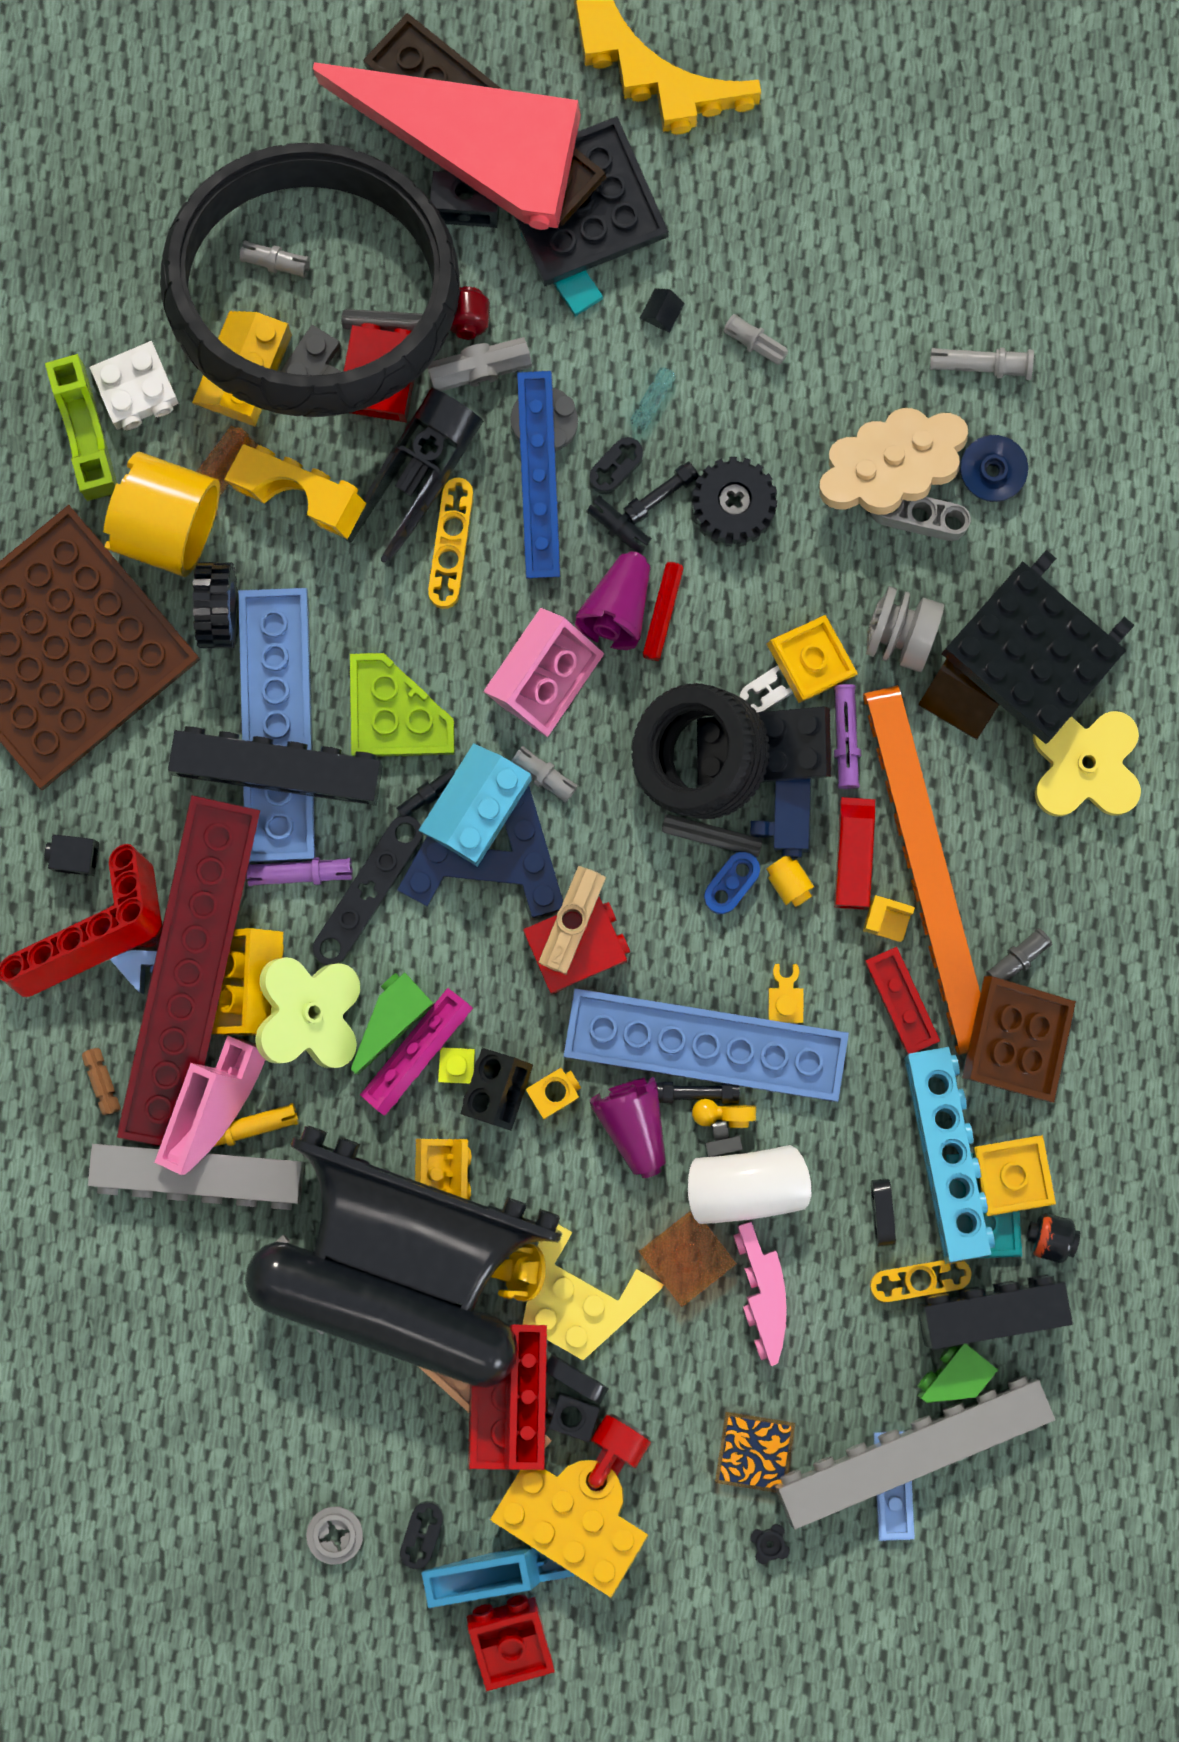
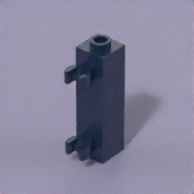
M812 779L776 781L775 822L751 821L750 835L757 838L774 837L775 852H781V857L791 856L792 859L802 858V853H810Z

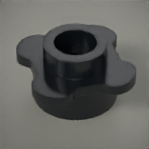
M774 1524L770 1529L763 1531L755 1529L751 1533L750 1539L755 1543L757 1549L755 1558L760 1564H767L769 1560L785 1559L788 1557L790 1549L785 1545L783 1539L785 1531L781 1525ZM768 1541L773 1542L772 1547H767Z

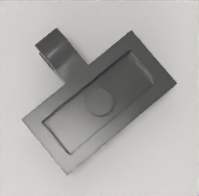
M311 325L280 372L298 375L341 372L340 370L328 364L341 347V343L316 326Z

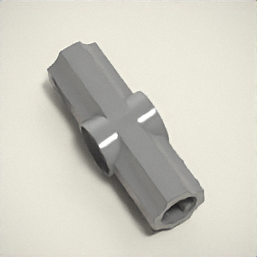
M525 337L492 346L487 343L475 344L463 349L458 355L432 361L427 368L433 388L445 391L467 384L476 387L479 386V382L489 380L491 383L497 380L498 376L531 368L532 362Z

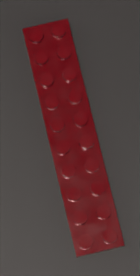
M193 795L190 797L118 1126L117 1138L161 1146L190 1063L205 1066L260 810Z

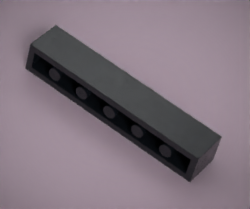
M185 726L184 731L174 730L168 772L172 776L377 806L383 765L380 760H375V754L357 751L355 756L341 755V749L322 746L321 751L307 750V744L288 741L287 746L273 745V739L254 736L252 741L239 740V734L220 731L218 736L205 735L204 729Z

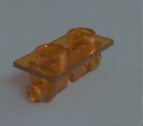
M232 425L196 471L219 480L220 496L229 485L224 478L242 445L245 444L255 449L259 445L248 437L249 434L242 428H235Z

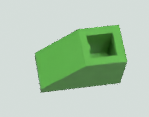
M967 1344L950 1346L944 1350L939 1358L943 1362L935 1373L930 1370L919 1382L918 1387L921 1391L917 1396L926 1403L976 1398L998 1369Z

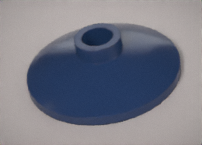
M1001 435L983 436L972 442L965 450L960 464L961 478L966 488L979 499L989 502L1004 501L1016 495L1024 486L1028 476L1027 457L1022 448L1010 438ZM987 467H997L999 474L995 477L989 476L986 471Z

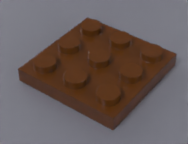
M984 976L962 1078L1054 1103L1076 1001L997 977Z

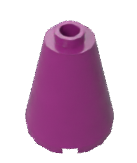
M637 552L621 554L578 610L575 626L590 640L598 643L599 636L611 640L613 643L610 648L616 650H631L637 646L641 637L651 569L643 555Z
M651 1077L648 1083L645 1078H639L609 1088L608 1090L611 1093L601 1099L600 1093L592 1097L590 1105L593 1112L632 1173L635 1175L641 1174L642 1178H649L661 1172L660 1167L666 1163L658 1086L655 1078Z

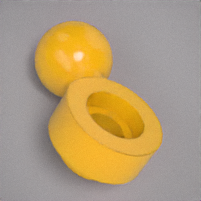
M701 1099L693 1106L692 1117L698 1125L704 1127L711 1126L717 1120L728 1121V1127L749 1128V1121H756V1106H718L710 1099Z

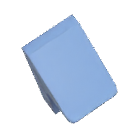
M128 950L111 958L112 963L134 988L144 994L146 967H150V973H152L157 951Z

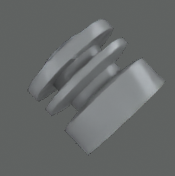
M888 586L885 595L876 605L867 631L866 655L874 657L879 643L885 644L882 660L887 661L894 649L897 648L901 650L900 666L921 673L931 651L942 618L944 604L923 597L914 611L908 609L910 603L909 592L905 591L900 604L896 605L893 602L897 588Z

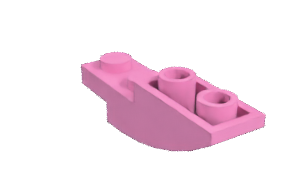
M749 1221L738 1225L739 1233L733 1235L739 1255L746 1253L750 1267L744 1268L751 1289L758 1287L759 1293L746 1297L749 1305L743 1306V1310L749 1327L753 1325L757 1327L760 1338L754 1340L760 1360L767 1359L769 1365L773 1366L778 1364L786 1329L785 1285L777 1251L773 1250L762 1254L752 1222Z

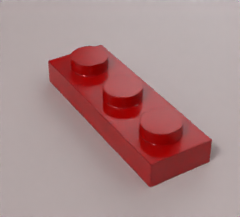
M894 947L865 960L864 963L906 1054L918 1052L940 1042L898 948Z

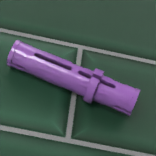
M852 684L834 686L837 749L834 750V758L837 759L839 789H855L860 787L858 758L861 757V749L857 747L856 686ZM844 706H847L848 732H845ZM846 741L849 744V768L846 765Z
M314 857L312 861L249 864L247 869V879H250L248 880V885L313 882L314 885H321L322 881L352 880L353 868L350 866L352 860L351 858L321 860L320 857Z

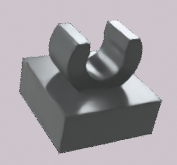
M726 1121L711 1125L715 1141L704 1143L707 1157L743 1150L740 1136L729 1138Z

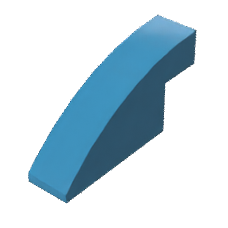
M529 1545L476 1556L422 1572L428 1608L529 1591L540 1582L575 1576V1574Z

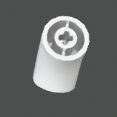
M792 1145L742 1154L695 1158L691 1163L688 1176V1198L693 1217L699 1224L757 1219L806 1209L811 1198V1181L804 1158Z

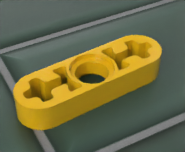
M944 1260L884 1270L872 1277L870 1291L878 1301L892 1302L960 1290L969 1284L971 1269L965 1261L945 1264ZM951 1264H955L957 1269H963L964 1276L959 1277V1284H954L952 1279L940 1280L943 1287L936 1288L937 1277L932 1267L939 1266L938 1273L949 1272ZM916 1270H923L930 1277V1284L925 1290H916L911 1285L910 1278ZM905 1272L904 1284L908 1294L902 1295V1287L891 1289L890 1296L885 1297L883 1291H877L876 1284L882 1283L883 1276H887L890 1282L899 1281L901 1279L898 1273Z

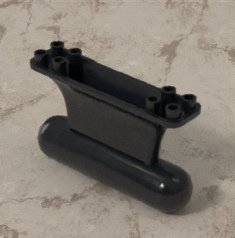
M309 1125L305 1126L301 1137H293L291 1147L310 1161L319 1179L322 1212L318 1238L313 1252L290 1243L274 1242L263 1246L253 1255L247 1266L245 1276L247 1294L253 1304L274 1315L472 1386L487 1388L499 1384L510 1374L516 1363L518 1352L516 1336L510 1326L499 1318L474 1309L483 1289L495 1270L513 1252L534 1242L560 1241L562 1232L557 1230L560 1216L540 1209L536 1221L523 1217L527 1207L526 1203L510 1197H506L502 1209L491 1205L487 1207L369 1164V1161L356 1157L361 1145L357 1142L341 1137L338 1139L335 1149L324 1146L323 1143L327 1132Z

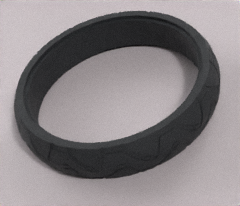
M289 143L284 146L277 145L257 150L230 162L207 178L190 195L188 202L182 205L172 222L166 238L162 255L163 259L161 261L160 287L166 317L176 340L181 343L180 346L189 360L208 380L228 394L232 393V396L264 410L291 416L325 417L351 413L377 404L404 389L424 372L441 350L454 321L460 295V274L456 251L452 247V237L445 221L425 193L418 187L416 188V185L405 175L371 155L361 151L356 152L354 149L326 143ZM289 188H328L354 194L369 200L386 210L403 224L420 246L432 277L433 288L428 305L412 332L400 344L377 360L355 369L324 375H298L276 371L253 363L232 351L209 330L195 309L188 289L189 275L195 255L204 238L224 216L251 199Z

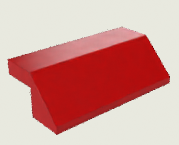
M509 1325L516 1336L518 1346L516 1363L510 1374L499 1384L487 1388L470 1385L468 1469L544 1470L547 1325Z

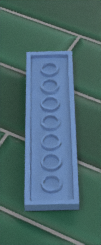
M307 588L239 590L242 740L252 741L254 736L273 739V745L287 746V742L292 741L307 744V750H312ZM243 786L244 807L260 810L249 863L306 861L314 859V797Z
M574 989L563 1057L838 1102L849 1033Z

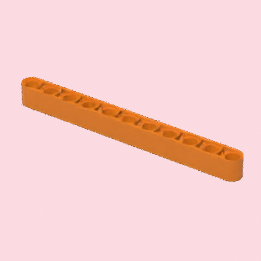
M895 685L863 693L864 705L868 704L869 724L872 735L877 737L879 748H876L881 769L886 771L888 778L885 784L890 803L894 802L896 813L893 815L899 836L903 835L905 846L902 849L907 868H911L914 879L911 880L916 902L920 901L923 912L920 913L925 935L929 934L931 946L928 947L933 966L938 968L940 979H937L942 1001L947 1002L949 1012L946 1013L951 1035L955 1034L958 1046H955V1050L958 1055L968 1053L980 998V989L899 687Z

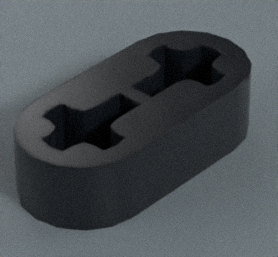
M630 437L621 438L593 466L590 471V484L596 492L600 494L612 493L640 465L643 449L639 441ZM622 447L627 450L631 447L635 448V459L633 461L627 458L621 465L617 463L622 456V451L620 450ZM612 467L616 469L611 474L612 483L610 485L606 482L601 485L597 483L599 480L597 473L599 471L605 474Z
M871 1180L877 1247L895 1245L896 1234L890 1180Z
M551 1354L546 1363V1373L598 1404L602 1402L609 1390L604 1384Z
M424 1501L415 1507L400 1550L401 1560L411 1569L423 1568L428 1564L437 1542L444 1515L440 1506L433 1501ZM427 1508H431L433 1516L438 1518L437 1523L431 1522L427 1532H421L422 1519L417 1517L418 1512L425 1513ZM417 1537L424 1538L421 1550L426 1552V1557H419L417 1562L410 1560L411 1553L406 1550L407 1546L414 1547Z

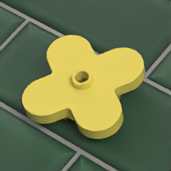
M1112 711L1103 714L1088 729H1085L1071 716L1047 744L1033 734V742L1037 751L1050 762V769L1039 779L1035 788V799L1038 806L1045 813L1058 817L1070 814L1087 799L1108 815H1123L1133 809L1140 799L1141 788L1135 775L1123 765V760L1135 748L1138 742L1139 733L1134 720L1125 713ZM1084 757L1092 760L1093 768L1088 769L1083 766L1082 760Z

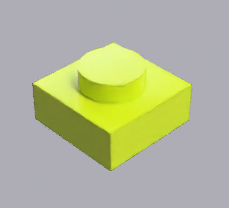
M442 1047L440 1049L438 1082L470 1084L474 1073L475 1049Z

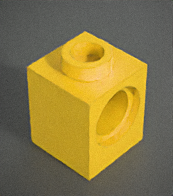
M559 1068L526 1088V1091L542 1118L546 1119L579 1099L576 1091L581 1089V1086L572 1071L565 1074L563 1069ZM559 1082L565 1087L566 1094L561 1101L552 1102L546 1097L545 1090L550 1083Z

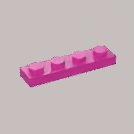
M447 988L366 1086L360 1096L385 1116L412 1082L420 1075L421 1071L435 1054L440 1051L457 1027L463 1023L473 1007Z

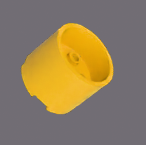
M136 452L127 462V468L131 469L129 474L123 477L120 484L116 483L111 496L103 532L110 534V537L104 547L115 553L186 577L192 572L199 561L212 529L219 503L220 482L218 479L142 452Z

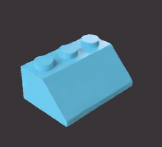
M473 743L420 827L419 832L478 867L531 783V774L503 756Z

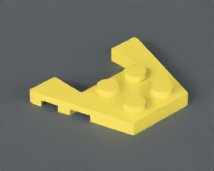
M558 1224L557 1230L562 1232L559 1242L539 1241L538 1247L545 1258V1280L538 1295L534 1299L527 1301L522 1325H547L548 1341L584 1360L656 1295L664 1284L636 1269L620 1299L612 1298L555 1265L573 1233Z

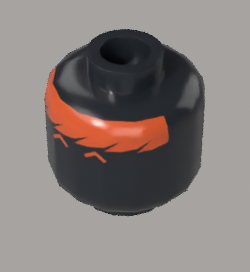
M1048 1213L1042 1214L1038 1218L1037 1223L1031 1221L1026 1233V1242L1031 1243V1251L1034 1256L1058 1263H1064L1068 1257L1074 1258L1080 1241V1231L1076 1230L1075 1223L1072 1220Z

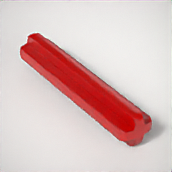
M667 562L665 565L643 650V657L651 661H659L663 651L683 573V566L678 563Z

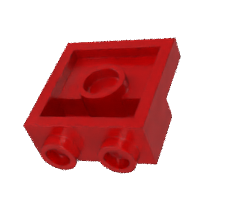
M515 1595L507 1601V1605L493 1608L490 1604H483L476 1607L471 1615H467L468 1632L486 1691L555 1672L535 1597L527 1598L526 1595Z

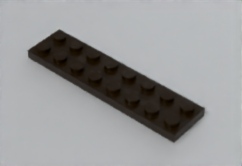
M406 13L363 59L364 66L371 71L502 89L409 13ZM575 147L559 221L561 227L606 179L605 171Z

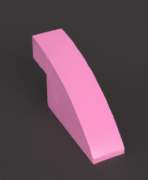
M227 1036L216 1068L190 1063L154 1163L180 1175H186L209 1153L238 1115L260 1075L265 1059L258 1052L256 1044L244 1039Z

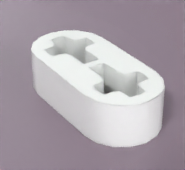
M776 666L747 684L742 689L739 697L747 701L749 691L758 694L766 690L768 694L760 700L762 706L757 708L755 704H751V707L756 712H765L790 696L793 692L791 688L785 689L783 685L774 690L771 689L770 686L777 681L776 674H782L779 666Z

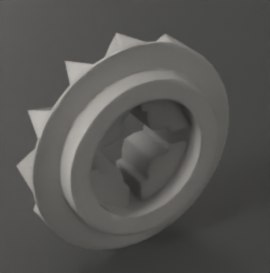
M341 1506L324 1508L311 1519L306 1533L308 1547L311 1553L324 1563L333 1565L345 1563L352 1559L361 1547L363 1541L362 1524L354 1512ZM329 1521L335 1525L337 1530L349 1529L340 1538L341 1550H339L338 1545H335L333 1540L321 1542V1539L330 1532Z

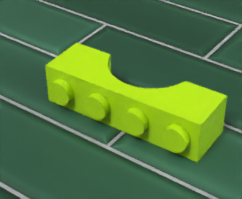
M78 354L46 362L45 367L52 392L67 431L72 453L71 461L79 490L87 501L113 494L117 479L85 365Z

